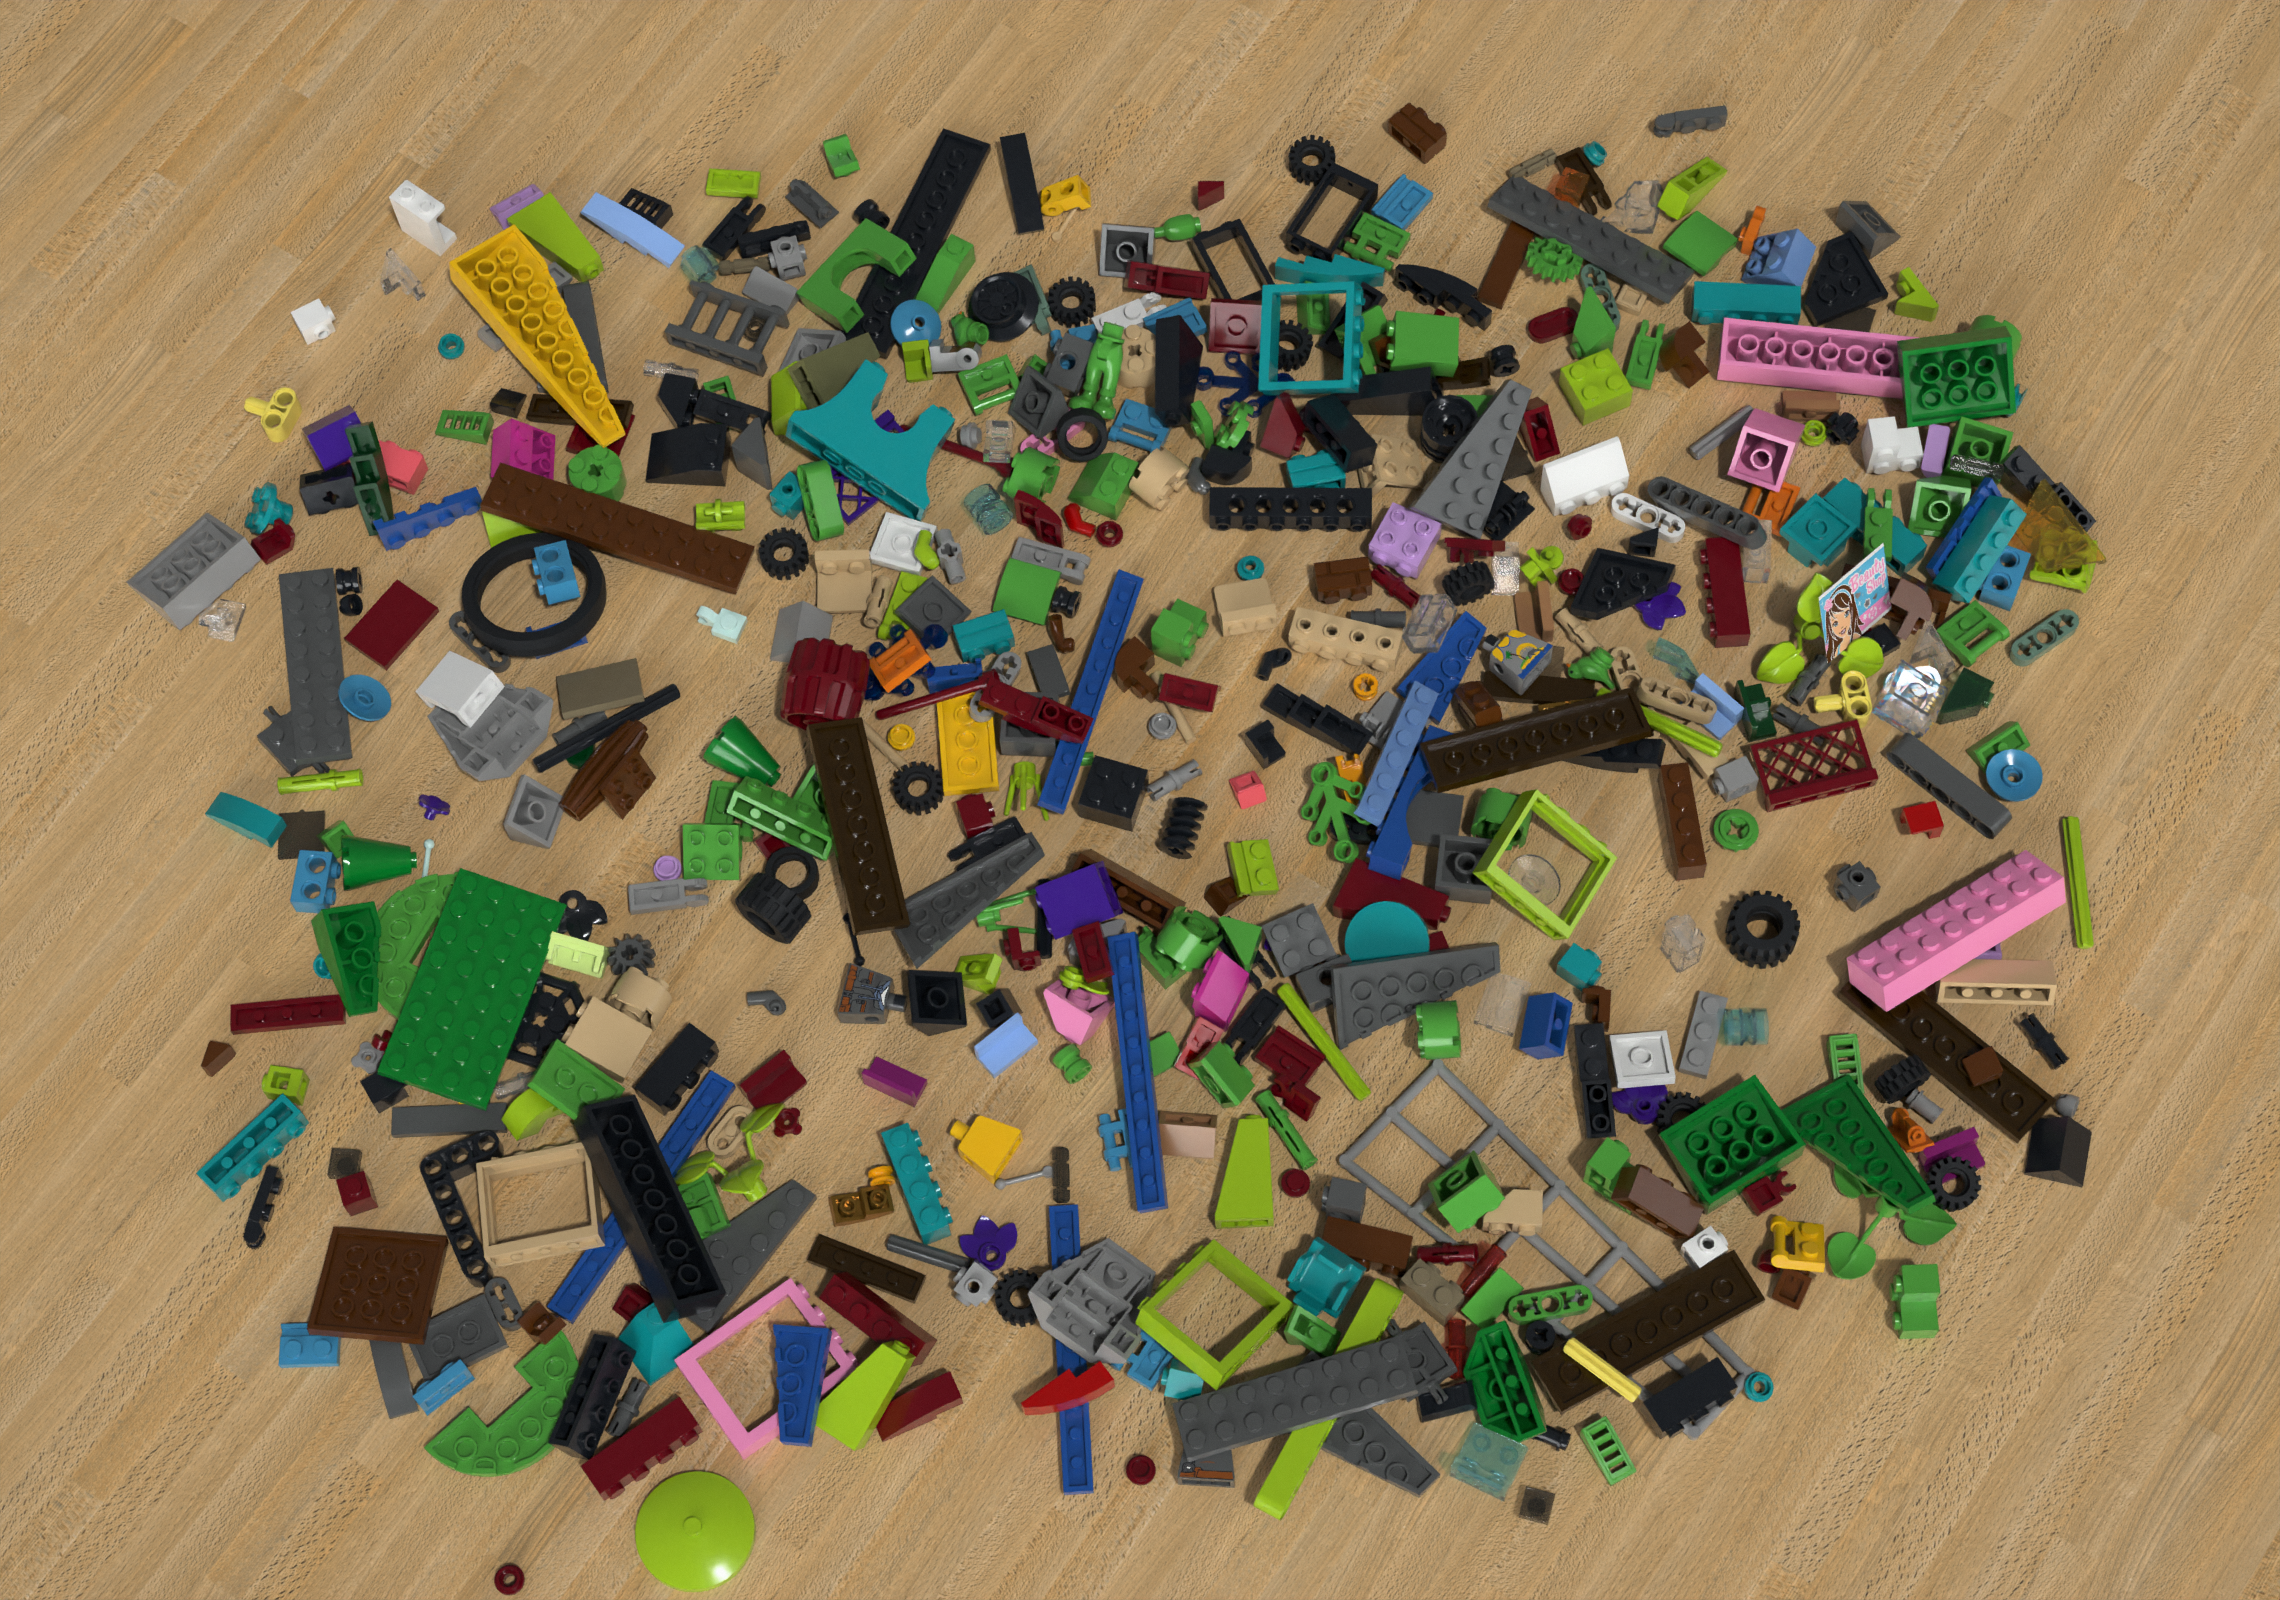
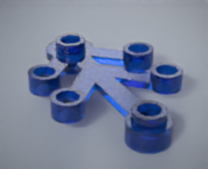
M1230 351L1226 354L1225 365L1231 370L1235 369L1242 377L1214 375L1212 369L1203 366L1199 368L1196 386L1197 389L1203 391L1210 389L1212 386L1240 389L1230 397L1223 398L1220 401V412L1225 416L1229 415H1227L1228 409H1225L1224 405H1231L1234 401L1240 403L1258 391L1259 378L1241 360L1240 354L1235 351ZM1260 353L1253 355L1251 359L1252 369L1259 372V365L1255 362L1260 359ZM1231 358L1237 359V361L1234 363L1229 362L1228 360ZM1278 373L1277 382L1295 381L1287 373ZM1202 379L1208 380V382L1202 383L1199 381ZM1263 394L1257 400L1248 401L1249 405L1257 407L1258 410L1253 412V416L1249 413L1247 415L1251 418L1259 417L1262 413V408L1275 400L1279 395L1267 396Z
M901 624L894 625L890 630V637L893 639L892 645L905 636L904 633L907 630ZM931 624L926 627L924 637L920 639V642L925 650L930 646L938 649L947 643L948 633L941 625ZM902 631V633L896 637L897 633ZM874 642L869 647V654L876 658L886 651L887 648L881 642ZM881 648L880 652L878 654H875L876 651ZM929 661L911 676H922L928 679L935 674L936 668ZM929 666V669L923 672L924 668ZM870 667L864 699L867 701H877L883 697L884 693L888 692L882 687ZM907 678L891 690L889 694L909 696L913 693L915 687ZM905 684H908V686L902 690V687Z

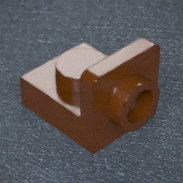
M1602 986L1583 988L1581 1003L1593 1004L1592 1021L1603 1023L1604 1032H1608L1611 990H1606Z
M1784 1268L1771 1298L1799 1310L1811 1283L1817 1275L1811 1271Z
M535 1302L517 1320V1323L535 1343L546 1345L567 1325L560 1316L550 1314L540 1302Z

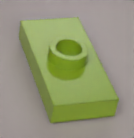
M709 168L706 194L742 198L749 196L758 199L761 173L758 171Z

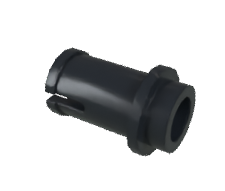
M1546 1425V1433L1531 1438L1554 1446L1556 1451L1559 1452L1560 1449L1566 1451L1571 1434L1567 1433L1565 1428L1562 1431Z

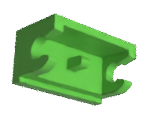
M1144 926L1143 933L1138 937L1141 963L1166 990L1186 974L1187 971L1178 966V961L1169 955L1160 953L1156 949L1157 937L1148 926Z

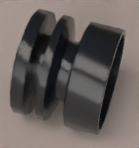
M1455 395L1439 396L1428 404L1423 413L1420 432L1421 447L1428 458L1436 463H1443L1462 436H1465L1472 428L1471 425L1475 419L1478 418L1477 411L1473 405L1466 399Z

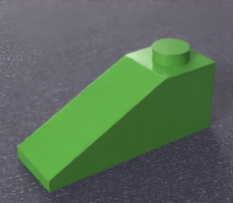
M951 234L937 253L917 294L916 300L926 302L939 314L976 262L974 245Z

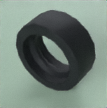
M1084 407L1072 409L1065 413L1058 422L1056 433L1059 448L1070 459L1081 462L1093 460L1101 455L1106 448L1108 441L1106 423L1102 416L1093 409ZM1076 422H1091L1098 430V437L1095 443L1083 448L1072 446L1066 436L1068 428Z
M798 847L781 848L774 852L767 860L765 874L776 878L778 868L789 861L804 863L809 873L807 880L802 885L790 889L802 900H805L813 894L818 886L820 878L817 863L812 854Z

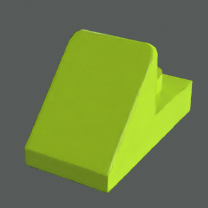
M1910 267L1900 271L1896 285L1899 294L1903 298L1897 301L1894 313L1899 316L1929 322L1935 320L1939 308L1937 302Z
M995 953L961 956L955 972H962L964 987L991 995L1001 974L999 967L1003 958Z

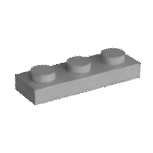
M1700 991L1678 1072L1707 1079L1728 998Z

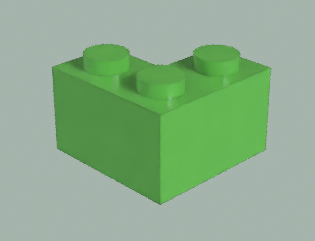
M1178 598L1170 611L1163 608L1151 629L1152 652L1154 655L1182 667L1186 659L1190 660L1192 658L1198 638H1203L1208 630L1209 624L1207 623L1206 611Z
M1607 1137L1587 1162L1583 1182L1631 1215V1211L1611 1199L1622 1167H1633L1629 1163L1631 1153L1628 1152L1629 1149L1624 1143L1619 1140L1613 1141Z
M1937 1264L1901 1265L1897 1275H1894L1893 1283L1889 1285L1890 1300L1895 1301L1896 1312L1892 1313V1325L1894 1330H1898L1899 1339L1935 1338L1938 1333L1936 1300L1940 1294Z

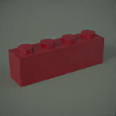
M1723 537L1705 538L1703 549H1699L1700 565L1705 566V573H1702V587L1708 590V597H1705L1706 614H1711V622H1708L1709 638H1714L1715 648L1748 646L1751 633L1739 544Z
M848 1272L834 1274L819 1299L880 1345L890 1341L894 1342L895 1340L907 1345L910 1348L909 1352L916 1356L911 1367L921 1365L937 1342L936 1338Z
M677 1397L582 1464L581 1468L604 1501L608 1498L615 1499L625 1491L624 1487L632 1481L638 1482L644 1479L650 1473L649 1469L656 1464L668 1462L673 1458L676 1450L683 1445L688 1447L699 1439V1434L703 1431L682 1399Z

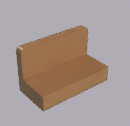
M1785 390L1782 393L1783 418L1797 422H1808L1810 420L1828 422L1827 420L1834 412L1839 414L1840 400H1836V392Z
M1537 581L1536 591L1514 594L1518 631L1544 642H1553L1554 623L1548 581Z
M1160 1111L1159 1128L1162 1155L1213 1159L1218 1115Z

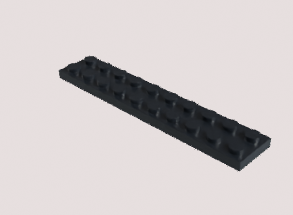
M943 128L891 231L892 234L908 243L917 259L900 277L880 265H874L856 300L864 316L848 333L842 331L846 341L869 332L880 357L888 358L896 342L890 328L891 315L901 303L907 300H916L917 294L937 253L946 242L991 151V144Z

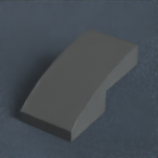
M1053 644L1028 651V660L1036 677L1039 691L1059 693V698L1070 695V690Z

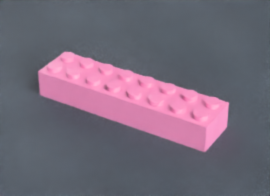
M1724 318L1720 338L1717 380L1903 399L1897 341L1919 337Z
M2024 850L1847 957L1850 983L1887 1012L2066 903L2064 877L2030 852Z

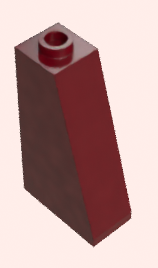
M1355 858L1333 905L1334 917L1352 920L1360 910L1370 904L1380 901L1400 902L1414 909L1422 917L1429 930H1438L1441 922L1446 923L1452 909L1448 906V895L1404 877H1401L1399 881L1369 870V863Z

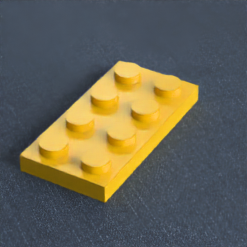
M977 691L937 703L944 796L999 791L994 718L992 717L987 722H977L969 714L970 702ZM984 706L977 708L978 712L986 710Z

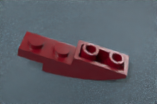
M990 677L978 703L1004 715L1002 719L1045 736L1083 744L1094 719L1045 696L1039 699Z

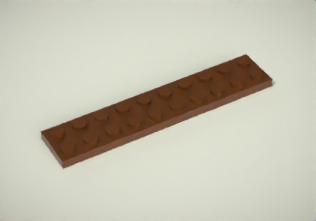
M501 462L480 505L481 511L735 595L754 554L755 546L707 530L696 529L695 526L595 493H587L583 489Z

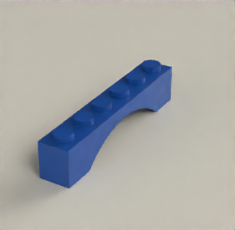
M1429 725L1426 734L1420 735L1415 747L1418 750L1416 756H1411L1406 767V771H1408L1407 776H1402L1396 792H1398L1397 798H1392L1386 812L1389 815L1378 826L1376 835L1379 837L1376 842L1371 841L1366 854V857L1370 858L1369 870L1399 881L1401 880L1410 860L1412 841L1407 829L1406 814L1415 796L1427 784L1433 781L1421 753L1420 743L1453 735L1454 733Z

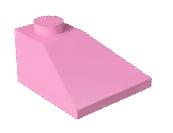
M1059 979L1045 989L1044 997L1056 1031L1064 1035L1068 1041L1082 1045L1095 1034L1115 1005L1114 998L1109 995H1099L1087 991L1082 987H1079L1077 990L1067 988L1062 984L1063 981Z

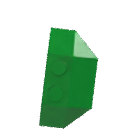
M1504 1320L1477 1331L1475 1342L1463 1373L1466 1381L1473 1380L1478 1406L1477 1411L1483 1427L1518 1443L1546 1433L1547 1428L1543 1406L1524 1355L1507 1322Z

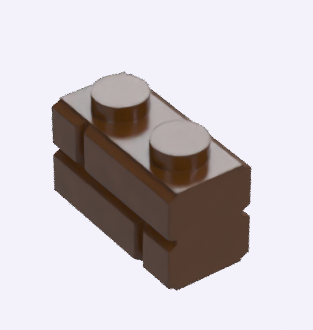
M1408 103L1388 121V134L1424 164H1427L1434 158L1435 154L1437 155L1446 146L1447 133L1445 128L1438 122L1433 123L1421 107L1416 108L1411 103Z
M1368 557L1314 563V580L1318 602L1324 601L1327 604H1334L1339 602L1340 599L1345 598L1359 601L1372 595V579Z
M1469 681L1455 690L1460 715L1471 729L1503 721L1500 705L1480 681Z

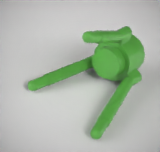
M1035 888L993 901L977 915L979 927L986 926L987 932H1007V929L1018 927L996 924L997 921H1001L1000 909L1022 904L1024 902L1023 898L1037 893ZM1018 927L1019 933H1037L1035 928Z

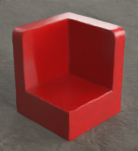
M1936 801L1903 808L1899 818L1901 824L1907 823L1911 835L1927 832L1929 839L1940 837L1944 827Z

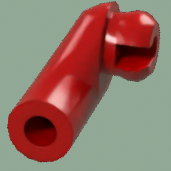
M1070 503L1064 508L1063 516L1068 529L1092 538L1096 525L1082 520L1081 508L1078 504Z

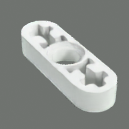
M1627 493L1617 494L1613 498L1611 514L1617 520L1646 532L1658 528L1660 519H1662L1663 524L1661 523L1658 532L1659 539L1668 543H1676L1683 538L1685 523L1679 516ZM1623 503H1626L1628 507L1625 508L1623 511L1619 510V506H1622ZM1635 508H1638L1636 512V517H1633L1632 515L1633 512L1635 513ZM1643 513H1651L1655 516V521L1645 523L1641 520L1640 516ZM1672 525L1676 526V530L1672 533L1668 532V528H1671Z

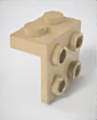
M1265 578L1224 584L1214 588L1223 637L1277 627L1275 603L1272 604L1268 582Z

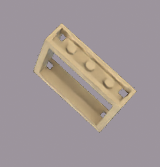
M575 1140L568 1145L559 1147L546 1146L539 1151L529 1153L524 1151L517 1152L513 1156L504 1158L492 1157L490 1161L476 1163L484 1258L492 1269L605 1246L599 1179L582 1142L577 1143ZM585 1162L592 1225L498 1244L493 1181Z

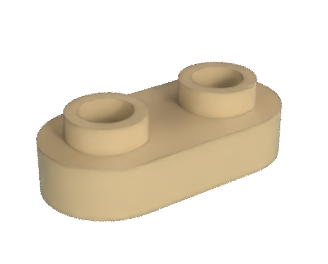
M745 1106L733 1107L709 1135L708 1147L711 1152H714L716 1158L726 1159L731 1157L746 1140V1132H742L736 1124L739 1120H744L752 1112L749 1108ZM721 1142H728L726 1148L720 1149L718 1147Z

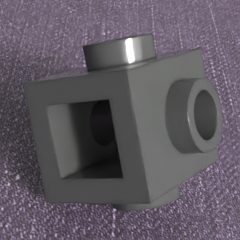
M1860 861L1853 866L1847 864L1837 872L1834 891L1837 897L1842 902L1846 901L1854 912L1877 898L1881 886L1877 883L1874 872L1869 867L1865 868Z

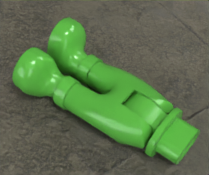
M1104 322L1102 333H1098V338L1089 354L1086 380L1083 386L1084 392L1082 395L1073 396L1069 400L1068 406L1070 408H1089L1099 413L1102 418H1115L1116 409L1112 398L1116 396V388L1123 361L1122 344L1125 339H1122L1123 326ZM1102 373H1104L1103 383L1099 393L1100 398L1097 402V392H1099Z

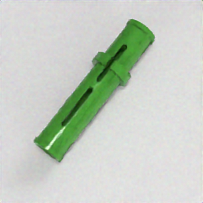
M1266 1090L1257 1096L1255 1101L1269 1119V1126L1276 1129L1300 1164L1301 1169L1307 1170L1316 1164L1318 1159L1313 1155L1302 1136L1289 1120L1287 1110L1281 1108L1272 1092Z

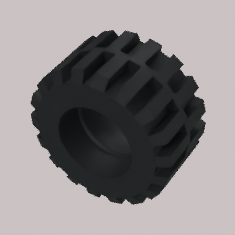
M756 873L735 899L741 914L754 927L773 940L785 944H790L812 916L805 902L792 889L778 879L764 873Z
M1759 890L1753 891L1752 897L1749 894L1742 896V900H1737L1733 910L1731 909L1725 933L1727 935L1725 939L1727 944H1731L1730 952L1732 955L1737 953V960L1741 963L1744 960L1748 961L1747 966L1752 968L1754 964H1759V969H1766L1767 964H1770L1771 968L1778 965L1779 960L1782 963L1786 961L1788 955L1792 954L1799 935L1800 920H1797V910L1791 911L1793 904L1789 900L1783 902L1782 895L1771 896L1772 891H1765V895H1761ZM1754 920L1767 921L1777 929L1778 935L1772 939H1759L1750 933L1747 924Z

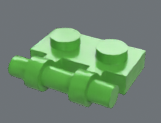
M1364 212L1352 231V237L1359 241L1357 244L1347 241L1343 250L1350 253L1354 259H1363L1372 265L1383 267L1386 271L1391 272L1394 262L1386 258L1388 255H1391L1398 259L1410 241L1411 233ZM1370 245L1378 249L1379 252L1375 254L1366 250V247Z

